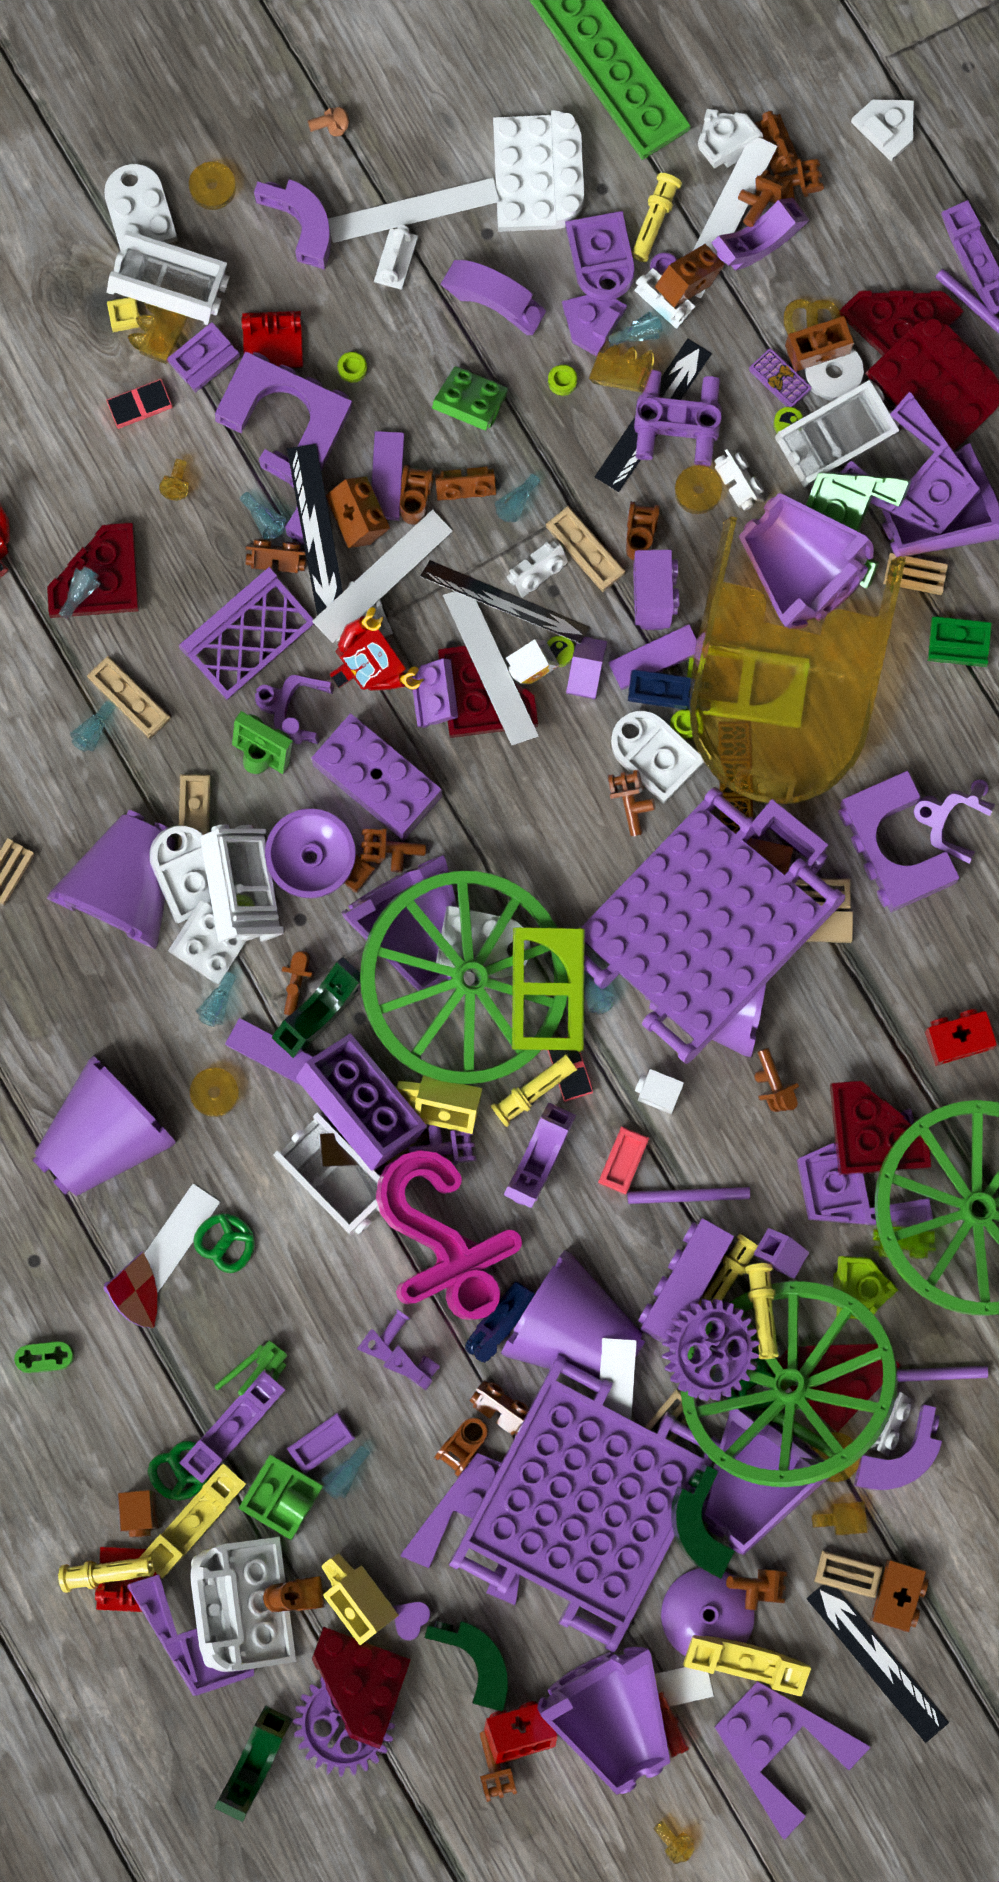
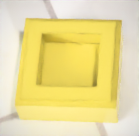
M128 297L107 301L113 332L142 327L136 299Z

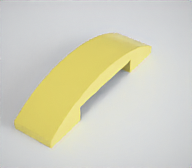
M222 1464L202 1486L203 1488L139 1558L150 1556L154 1562V1572L163 1579L220 1517L245 1487L246 1483L226 1465Z
M692 1635L683 1663L684 1667L714 1674V1671H719L770 1684L773 1690L801 1697L811 1670L810 1665L762 1647L735 1640Z

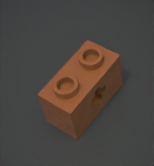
M704 244L671 263L655 285V288L675 308L710 287L725 264Z
M842 316L788 334L785 347L794 371L797 372L850 354L854 342L846 320Z
M367 476L345 479L326 495L348 548L371 545L390 529Z
M146 1490L118 1493L121 1531L129 1532V1537L151 1536V1530L158 1529L156 1492Z
M887 1560L870 1621L905 1632H909L910 1626L915 1628L920 1615V1610L916 1609L919 1596L924 1598L929 1579L925 1578L926 1571ZM904 1588V1595L908 1596V1601L901 1602L900 1606H897L898 1600L893 1598L894 1592H900Z

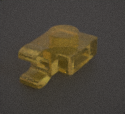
M865 1502L832 1504V1514L811 1515L812 1528L834 1526L835 1535L867 1533Z

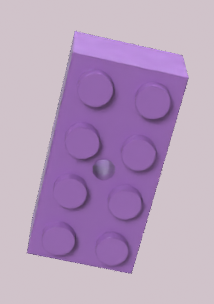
M351 713L311 757L313 766L402 841L410 835L442 798V789ZM374 773H382V776L379 779H373L371 775Z
M351 1033L308 1060L296 1077L297 1081L371 1171L415 1143L427 1127Z
M703 1218L699 1224L692 1222L683 1239L687 1243L684 1251L677 1249L668 1266L669 1269L673 1270L669 1278L662 1276L653 1295L658 1297L654 1305L647 1303L638 1320L643 1324L640 1329L641 1332L661 1343L671 1341V1336L665 1331L666 1329L675 1330L676 1326L673 1324L672 1318L682 1320L680 1310L685 1309L691 1312L690 1303H698L734 1238L732 1234Z

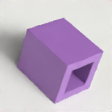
M770 1228L767 1229L754 1252V1255L764 1263L771 1264L773 1270L794 1279L809 1254V1251L791 1237Z

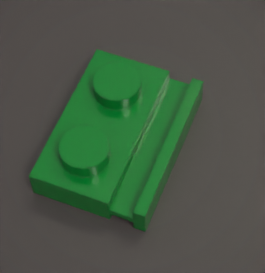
M932 616L927 661L987 667L992 623Z

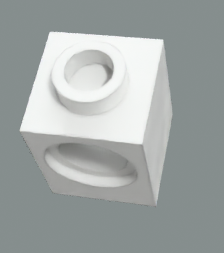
M650 1069L647 1076L641 1074L635 1091L640 1093L639 1102L672 1114L684 1082Z

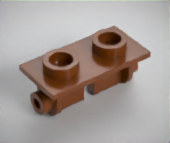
M773 111L765 112L762 115L763 120L755 122V125L763 133L764 140L777 146L769 162L773 175L797 168L796 160L799 159L781 115L773 114Z
M487 466L467 469V476L463 477L461 469L440 470V474H435L437 501L496 495L493 468L488 469Z
M254 539V543H249L246 546L247 550H252V554H246L245 565L251 566V569L266 570L268 567L272 569L273 560H278V571L297 574L299 571H305L306 559L300 558L306 552L304 548H301L300 543L283 542V546L271 545V540Z
M484 1380L469 1400L474 1404L473 1408L489 1419L492 1418L497 1410L501 1415L495 1423L512 1436L514 1433L517 1434L529 1411L528 1406L519 1400L509 1398L496 1383H488Z

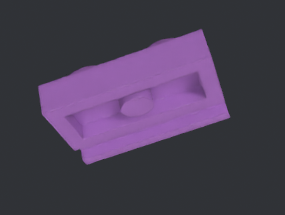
M211 322L169 356L167 360L196 393L237 360L240 354Z
M443 658L421 665L418 668V673L412 676L415 680L423 679L417 689H412L417 727L426 728L432 724L436 725L458 718L451 660Z

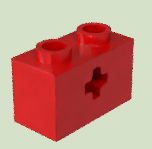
M975 1008L960 1013L959 1019L949 1021L948 1017H943L930 1022L931 1027L926 1029L925 1035L935 1066L987 1052L997 1046L986 1011L978 1013ZM957 1029H959L960 1033H966L967 1035L963 1042L959 1038H953Z
M535 1701L527 1702L514 1711H496L489 1718H486L484 1731L495 1764L551 1749L556 1745L557 1733L541 1717L538 1711V1704Z

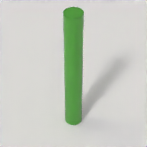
M779 1412L771 1421L783 1428L784 1414ZM794 1421L793 1434L830 1458L835 1455L822 1437Z

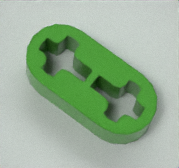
M64 1342L31 1344L20 1347L15 1354L14 1361L17 1368L25 1373L67 1369L72 1364L74 1352ZM58 1347H61L63 1352L68 1353V1357L63 1358L60 1365L55 1359L47 1360V1355L57 1353ZM29 1350L34 1356L42 1355V1360L32 1362V1367L28 1368L26 1363H21V1358L25 1357L26 1351Z

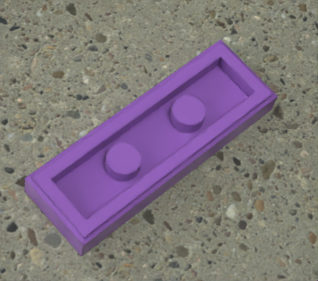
M375 431L371 486L386 520L399 521L404 433Z
M688 624L608 663L622 691L629 687L631 670L660 673L702 653V650Z
M239 1018L225 1045L301 1086L296 1077L304 1064L313 1057L302 1051L292 1058L272 1039L273 1035Z

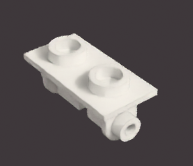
M398 225L397 229L392 228L389 230L374 279L375 283L402 290L418 239V235L409 233L407 226Z
M652 268L646 276L642 275L637 280L636 284L638 286L634 291L678 329L696 306L687 300L674 308L655 288L662 275Z
M726 449L725 452L728 457L726 458L725 455L718 457L714 461L716 463L715 469L725 485L730 484L734 480L737 482L736 485L729 489L739 508L742 507L746 511L754 506L753 500L764 502L765 499L761 494L764 491L763 487L756 477L751 478L746 470L749 465L745 457L740 452L736 453Z
M554 541L550 544L546 542L530 555L536 563L531 565L525 559L509 570L510 574L506 577L513 586L516 585L522 598L529 592L537 589L542 582L553 574L558 573L568 563L561 545H557Z
M897 1393L889 1421L881 1435L870 1448L874 1451L877 1449L885 1456H889L890 1451L894 1450L899 1441L898 1431L901 1423L906 1421L910 1414L911 1405L909 1403L911 1399L903 1393Z

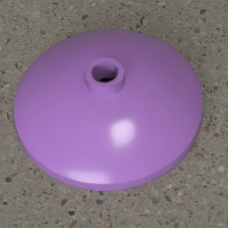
M302 809L283 817L271 830L265 847L266 865L273 880L284 891L301 898H319L339 889L349 878L356 858L354 840L347 826L335 815L320 809ZM309 853L317 855V859L314 862L306 860V856Z
M698 1568L683 1574L669 1587L662 1603L661 1621L667 1639L682 1655L686 1656L692 1635L719 1637L746 1643L754 1626V1610L745 1609L746 1590L729 1589L727 1587L726 1580L728 1576H733L732 1574L725 1571L722 1579ZM706 1609L714 1611L715 1617L712 1621H706L703 1618V1613Z

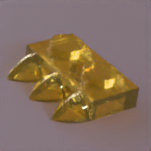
M144 302L146 308L154 316L142 315L136 317L139 327L147 333L128 335L129 342L134 348L139 350L141 355L167 365V358L171 356L188 316Z
M615 343L607 348L604 353H598L589 380L593 384L643 393L654 366V354L652 350H648L637 359L636 349L632 346L620 356L619 346Z

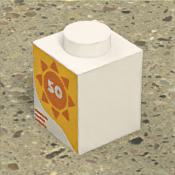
M534 639L506 657L510 664L508 669L511 676L521 684H532L559 667L546 640Z

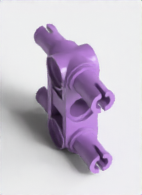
M646 370L644 373L642 395L639 396L636 404L634 429L638 433L636 458L640 460L653 459L655 435L658 434L696 439L694 464L701 467L711 466L714 441L719 437L722 419V408L718 403L720 379L713 376L703 378L700 402L659 397L662 373L657 370ZM649 410L655 413L656 417L648 420L641 413ZM709 417L715 424L705 426L700 422V419Z

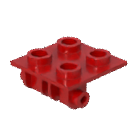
M301 311L242 313L244 353L245 351L253 354V352L260 353L269 359V363L278 367L285 365L290 368H303Z
M100 1547L99 1564L138 1559L146 1549ZM149 1577L100 1583L95 1590L96 1610L142 1612L127 1585Z

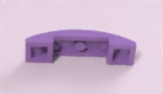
M967 200L942 211L941 215L953 247L969 280L991 314L996 315L999 313V267L980 231L981 224Z
M263 1370L250 1388L234 1401L179 1463L203 1483L265 1415L285 1389Z

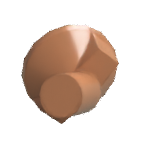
M341 107L329 108L324 112L325 115L307 121L310 132L327 127L329 133L335 137L343 135L349 125L348 114Z

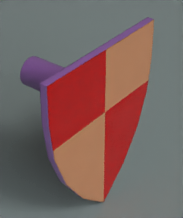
M141 1252L114 1278L105 1283L104 1291L108 1294L117 1311L128 1321L138 1326L154 1328L157 1315L156 1282L150 1264L144 1252Z

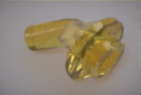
M176 458L171 476L164 475L159 485V491L165 498L177 501L187 496L188 482L182 480L187 461Z
M663 1821L657 1823L653 1830L668 1846L665 1850L666 1856L674 1864L689 1860L694 1852V1839L684 1832L676 1837Z

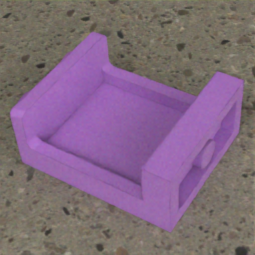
M773 799L752 822L755 833L751 836L752 838L760 840L765 832L770 829L807 859V867L814 874L824 865V861L828 857L825 854L828 844Z

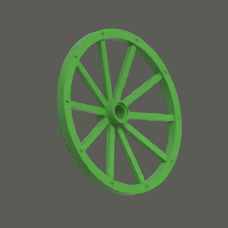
M454 871L437 874L411 885L395 897L382 911L374 923L364 947L360 973L361 994L368 1019L376 1035L389 1052L401 1063L419 1074L438 1081L456 1084H475L507 1076L530 1062L541 1051L514 1050L517 1054L510 1059L490 1068L474 1071L475 994L512 1046V1028L484 987L513 996L512 985L488 978L490 974L513 966V955L483 966L519 904L531 914L540 928H557L549 913L529 892L517 884L493 874L478 871ZM457 884L463 960L415 903L414 900L438 887ZM467 884L487 886L511 897L475 960ZM405 907L455 966L454 968L380 947L389 926ZM541 944L524 950V961L551 950ZM551 951L554 983H568L567 972L562 961ZM377 956L450 976L451 979L379 1005L375 986ZM468 969H471L475 974V980L470 986L464 981V973ZM455 988L445 1005L410 1052L394 1036L382 1014ZM465 994L463 1072L442 1069L421 1060L419 1057ZM524 995L525 1000L549 1007L544 1022L534 1037L551 1038L562 1018L567 996L552 995V998L544 995Z
M983 1100L962 1101L943 1106L921 1117L910 1125L892 1145L885 1157L877 1180L875 1192L876 1225L880 1240L892 1265L899 1275L921 1296L945 1309L962 1314L977 1316L999 1315V1301L990 1302L983 1229L984 1226L999 1244V1228L992 1221H999V1211L996 1210L999 1207V1197L992 1198L999 1188V1170L982 1192L983 1115L999 1117V1102ZM972 1114L971 1191L929 1130L930 1126L940 1121ZM919 1135H921L963 1199L894 1174L903 1154ZM891 1184L956 1207L958 1211L894 1232L890 1215ZM973 1202H977L982 1206L983 1214L981 1217L974 1215L972 1212ZM962 1220L961 1226L929 1277L925 1280L909 1263L897 1241ZM971 1227H973L980 1302L954 1297L935 1287Z
M789 1281L771 1284L772 1289L776 1293L774 1300L788 1298V1367L783 1370L776 1358L765 1359V1361L776 1375L775 1378L749 1369L745 1372L750 1378L749 1381L772 1390L702 1406L696 1405V1398L688 1396V1391H681L683 1412L695 1440L706 1455L733 1476L751 1483L771 1487H793L815 1483L829 1478L855 1463L871 1448L883 1432L894 1408L898 1385L897 1364L889 1338L880 1322L866 1306L854 1297L831 1286L805 1281ZM748 1292L729 1302L734 1304L733 1309L743 1310L742 1317H746L744 1312L753 1308V1302L748 1299ZM799 1298L817 1299L842 1308L802 1368L798 1371ZM851 1315L856 1317L874 1337L878 1345L877 1349L809 1377ZM711 1321L706 1325L705 1331L707 1335L712 1329ZM751 1323L747 1326V1328L754 1329ZM756 1333L751 1336V1340L758 1341ZM693 1346L688 1352V1360L694 1355ZM882 1359L883 1385L879 1402L811 1389ZM798 1386L795 1391L786 1392L789 1387ZM814 1400L874 1414L861 1434L843 1449L809 1405L808 1401ZM774 1401L725 1452L711 1440L699 1418ZM785 1407L779 1470L761 1469L734 1459ZM796 1409H801L835 1455L809 1467L789 1470Z

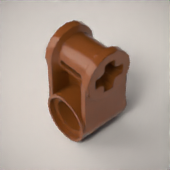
M404 465L401 482L400 515L408 524H418L427 514L429 495H431L434 468H429L427 471L413 469L409 465ZM411 503H416L419 506H421V508L415 512H411L406 509V506Z
M633 501L630 502L625 548L626 554L631 560H634L635 551L652 550L660 505L647 507L636 505ZM642 540L647 546L638 549L632 545V542Z
M477 1418L467 1419L461 1424L454 1435L450 1436L434 1458L437 1461L441 1459L455 1470V1475L459 1477L474 1458L475 1453L488 1437L487 1425L484 1421ZM471 1423H477L482 1428V1436L477 1441H471L466 1437V1428ZM449 1451L452 1452L455 1456H457L460 1459V1462L456 1460L452 1455H450Z
M321 1576L269 1585L263 1594L265 1606L271 1612L325 1608Z

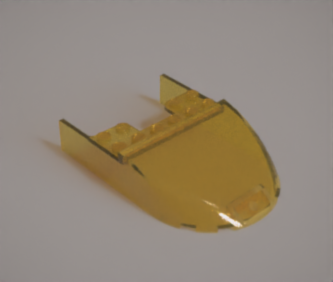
M731 516L723 524L699 637L696 640L689 700L691 732L703 762L710 772L726 787L739 795L758 802L769 803L773 799L777 804L797 803L816 797L835 786L854 766L861 754L869 730L906 557L899 556L890 562L880 612L877 617L835 609L825 616L820 635L763 622L767 601L760 591L723 582L737 517Z

